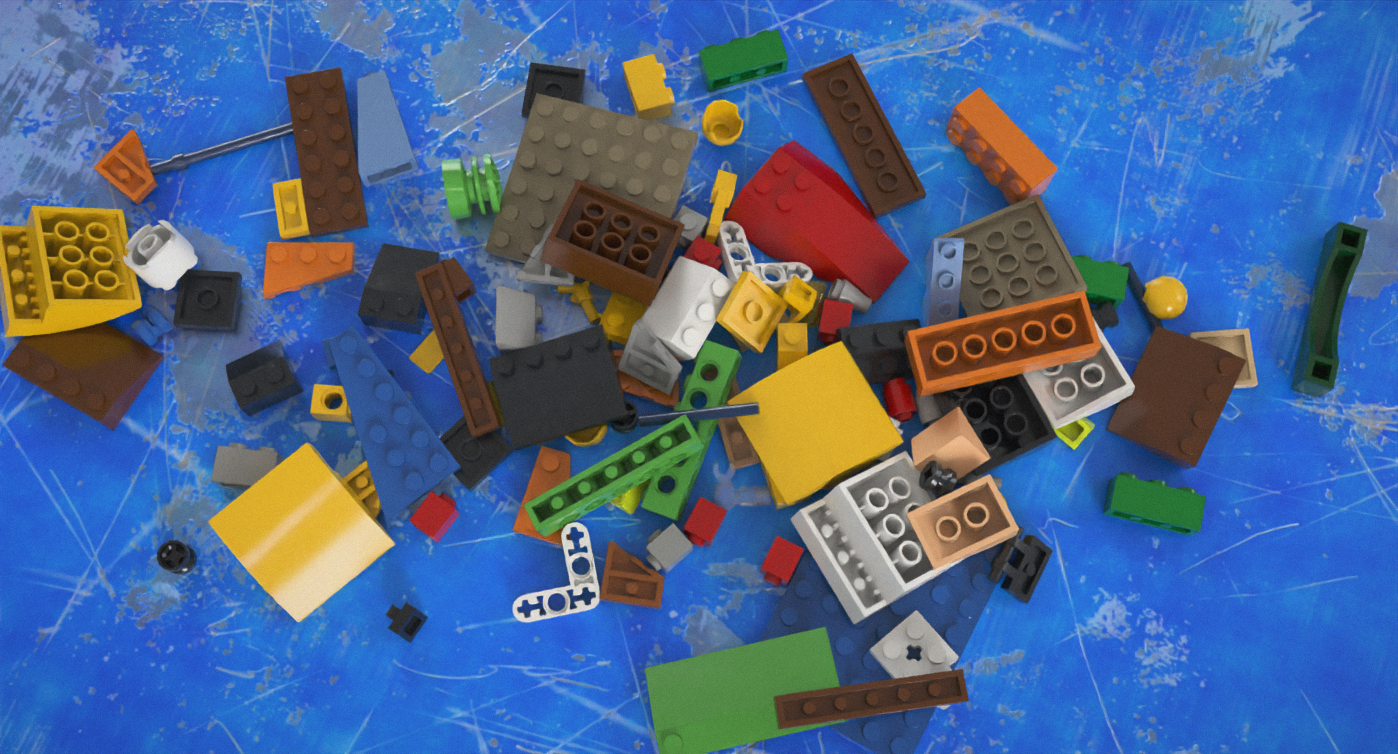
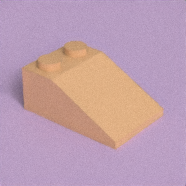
M990 474L906 514L934 570L989 549L1016 536L1019 531Z

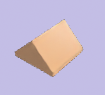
M956 407L911 439L913 464L919 472H922L930 461H936L942 465L943 469L950 468L957 473L958 481L991 459L960 407Z

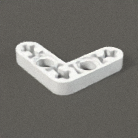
M724 221L721 223L716 242L718 247L722 249L721 257L728 278L736 283L742 270L751 271L774 292H778L794 275L809 285L812 278V270L806 264L801 262L755 264L743 228L734 221ZM730 254H740L744 260H736ZM765 274H772L776 276L778 281L774 282L768 280L765 277Z
M578 522L567 524L561 533L570 585L524 594L518 597L513 604V614L517 620L533 622L587 611L598 605L600 601V588L589 532L583 524ZM572 527H576L579 532L583 531L584 537L579 539L580 548L587 546L588 553L578 552L572 556L569 555L568 549H575L573 540H567V534L571 533ZM578 557H584L590 563V569L584 575L576 574L573 571L572 563ZM584 587H588L590 592H595L596 597L591 599V604L586 605L584 600L574 602L577 608L570 609L571 599L567 590L573 589V596L582 594ZM554 593L563 595L566 600L565 607L560 611H554L548 605V599ZM537 596H543V607L547 614L540 615L541 608L532 610L530 617H526L524 612L519 613L518 607L523 605V600H528L529 604L539 603Z

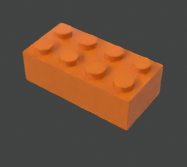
M980 87L954 107L945 129L949 141L956 146L958 145L965 152L968 161L975 166L977 165L984 172L987 181L994 186L996 185L1003 192L1004 198L1010 205L1037 194L1040 196L1046 190L1058 168Z

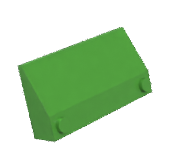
M826 627L645 668L659 754H705L848 721L842 720L778 730L774 696L840 687Z

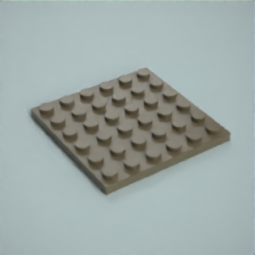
M536 93L501 199V212L496 214L485 252L526 264L531 257V252L541 242L550 224H555L577 179L673 219L699 137L698 133Z

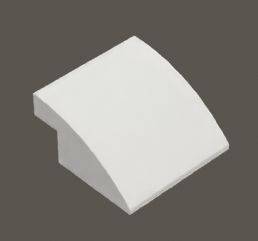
M907 451L838 484L823 499L799 510L790 518L853 624L881 610L964 560L961 559L937 570L933 569L906 514L936 500V497L931 490L926 491L919 486L921 474L914 467Z

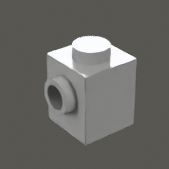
M682 205L674 219L685 224L676 247L688 250L696 236L704 237L708 218Z
M672 523L663 532L658 529L647 539L649 544L646 546L648 554L646 560L657 572L662 569L667 574L693 551V544Z

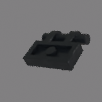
M1018 526L1019 531L1016 536L1001 542L1003 546L997 558L994 557L990 564L991 571L987 579L998 584L1002 575H1004L1005 579L1000 588L1017 601L1028 604L1053 550L1032 535H1025L1023 541L1020 540L1024 529ZM1015 551L1017 554L1010 565L1008 562Z

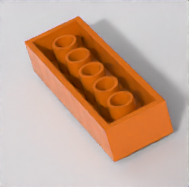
M1085 291L907 331L904 341L919 397L1095 357L1102 348Z

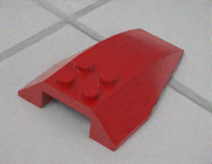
M795 140L779 147L742 188L723 219V222L734 221L743 228L746 239L765 255L775 260L778 258L784 262L804 263L810 267L812 274L817 279L824 282L833 283L837 278L840 280L846 279L864 295L871 298L872 304L877 302L910 262L843 178Z

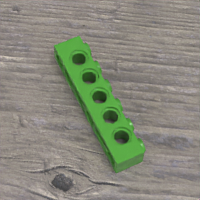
M705 340L703 347L700 348L694 358V364L696 365L692 375L688 374L685 379L683 399L681 402L678 401L673 411L696 409L693 406L694 401L702 396L707 397V403L703 408L724 406L742 361L740 352ZM715 369L718 371V375L714 380H704V375L708 370ZM719 419L691 422L697 426L696 432L705 448L685 458L683 463L673 465L652 477L650 484L644 486L640 496V501L643 502L641 507L644 510L680 523ZM668 479H674V489L669 493H663L662 484Z
M684 414L525 503L524 507L536 531L547 537L705 447L691 421Z

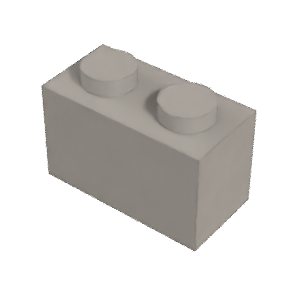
M229 443V447L218 446L210 481L219 487L247 490L285 459L276 453V449L260 446L258 450L247 449L246 445L239 443Z

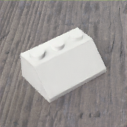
M679 256L656 292L651 306L647 307L640 320L646 324L674 357L680 361L694 359L713 328L718 314L736 283L715 268Z

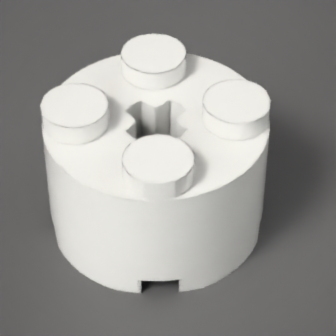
M160 220L158 221L160 225L152 227L150 224H147L131 237L126 245V248L129 250L127 257L123 255V260L149 286L162 288L166 291L176 285L177 280L187 269L195 266L198 257L194 254V247L169 222Z

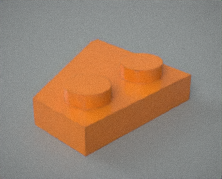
M133 129L93 167L102 177L137 205L158 185L151 171L140 138Z

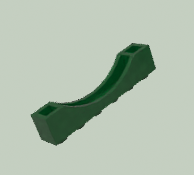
M1339 221L1325 234L1291 390L1320 398L1334 389L1339 366L1338 331L1341 314L1350 283L1363 254L1367 229Z

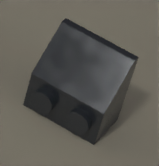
M280 340L225 365L228 383L240 409L249 417L303 392V388Z

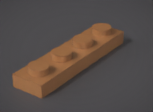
M715 369L708 370L705 373L706 381L714 380L718 375V371ZM736 376L724 406L729 405L727 401L740 394ZM736 417L720 418L718 425L731 470L760 463L759 456Z

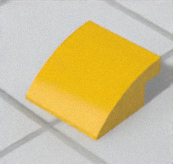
M31 206L25 226L0 225V306L5 337L42 335L79 329L115 319L141 308L142 302L136 273L123 260V255L127 257L129 252L126 248L129 238L123 209Z
M842 341L793 362L727 401L729 405L759 403L760 414L738 416L736 418L787 505H796L819 489L831 490L904 442Z
M307 442L208 521L248 572L297 622H301L395 545V542L364 502L360 500L350 484L346 482L343 475L332 470L317 449Z

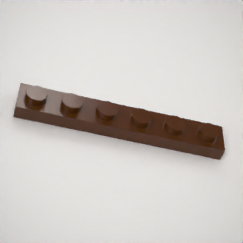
M439 262L416 272L415 276L471 436L476 438L502 427L445 264Z
M963 669L778 695L774 696L773 700L778 730L964 703L968 702L969 698Z

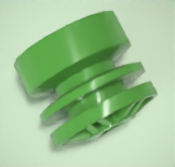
M491 153L483 154L484 167L479 166L477 155L472 156L471 169L468 170L465 169L461 158L441 161L444 188L452 220L471 217L473 203H478L482 215L487 214L486 201H491L493 213L501 212L500 205L503 196L498 168L492 159Z

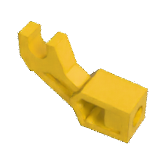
M719 169L709 203L713 204L704 237V240L713 245L719 233L725 208L728 209L737 180L736 174Z

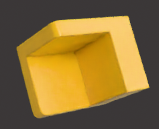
M796 275L776 293L788 303L786 309L791 312L788 323H798L811 311L818 293Z

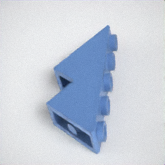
M964 238L933 239L925 258L926 293L922 299L923 327L958 320Z

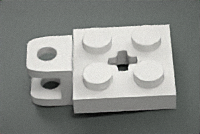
M917 610L870 649V653L893 679L951 671L950 666L959 658ZM912 647L915 649L918 647L921 650L919 655L922 659L920 661L916 659L909 661L906 658L909 653L907 648ZM950 705L937 706V707L940 708V709L945 710V709H947Z

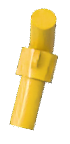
M585 281L582 284L574 282V287L558 285V293H573L570 296V300L573 303L577 302L578 306H582L590 324H595L601 320L603 314H598L592 302L594 298L588 288L590 285L589 281Z

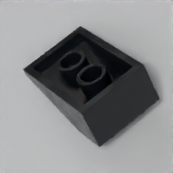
M383 243L364 286L358 310V316L363 324L421 335L427 307L415 273L437 264L440 254L438 252Z

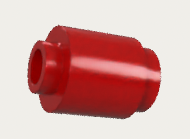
M897 378L885 382L882 385L884 389L882 396L888 416L901 423L913 420V415L918 412L910 384L906 383L905 378Z

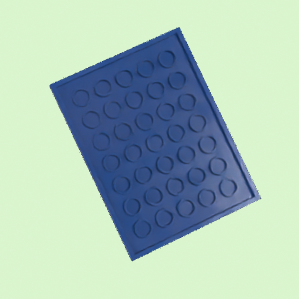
M860 470L859 472L855 473L854 475H852V476L849 477L848 479H850V478H852V477H854V476H856V475H858V474H860V473H862V472H864V471ZM999 543L965 558L925 584L856 624H853L809 549H807L759 642L826 627L840 686L889 680L893 678L870 653V649L917 610L958 655V660L950 666L952 670H955L996 586V583L991 582L987 577L991 571L990 564L994 557L997 558L1003 544ZM912 647L907 648L909 653L906 658L909 661L911 659H916L917 661L922 659L919 655L921 650L918 647L915 649ZM936 707L849 719L848 721L828 725L827 727L876 754H914Z

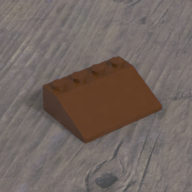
M577 179L547 238L540 261L650 307L685 224Z
M102 322L69 331L25 336L16 345L3 363V366L114 431L164 359V356L107 323Z
M1156 326L1130 378L1135 385L1133 394L1119 401L1105 430L1186 470L1196 467L1246 360L1220 347Z

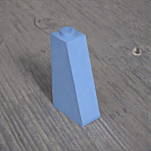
M385 71L371 72L363 78L357 79L358 172L365 187L419 170Z

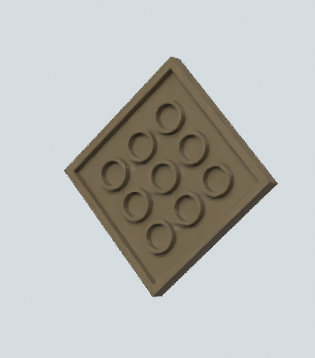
M1039 194L936 237L964 238L960 303L967 317L1079 291H1087V285Z

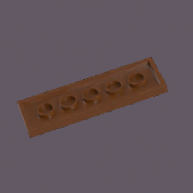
M853 53L803 73L802 80L874 219L924 199L926 192Z
M341 67L285 77L310 235L313 238L369 227Z

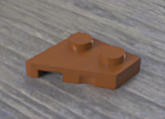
M609 541L600 601L660 609L665 577L647 567L635 556L624 551L615 542Z

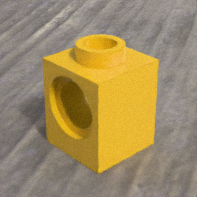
M314 384L310 414L316 420L352 423L353 417L343 386ZM334 399H342L340 407L330 409V404Z

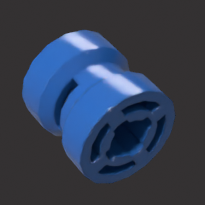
M155 306L147 311V316L143 319H137L131 324L132 328L150 347L158 341V337L162 333H168L174 328Z

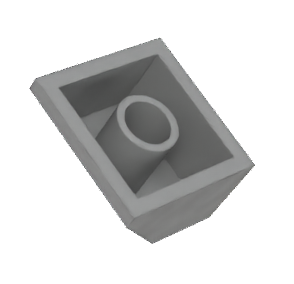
M496 286V345L500 355L542 343V333H537V322L543 321L542 305L537 304L535 295L505 286Z

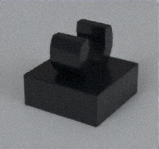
M407 602L401 610L392 605L385 614L393 620L388 628L409 643L412 642L428 619L426 615Z

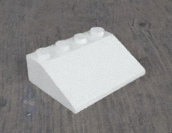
M1095 320V327L1102 346L1095 357L1022 373L1054 429L1106 409L1133 394L1135 385Z

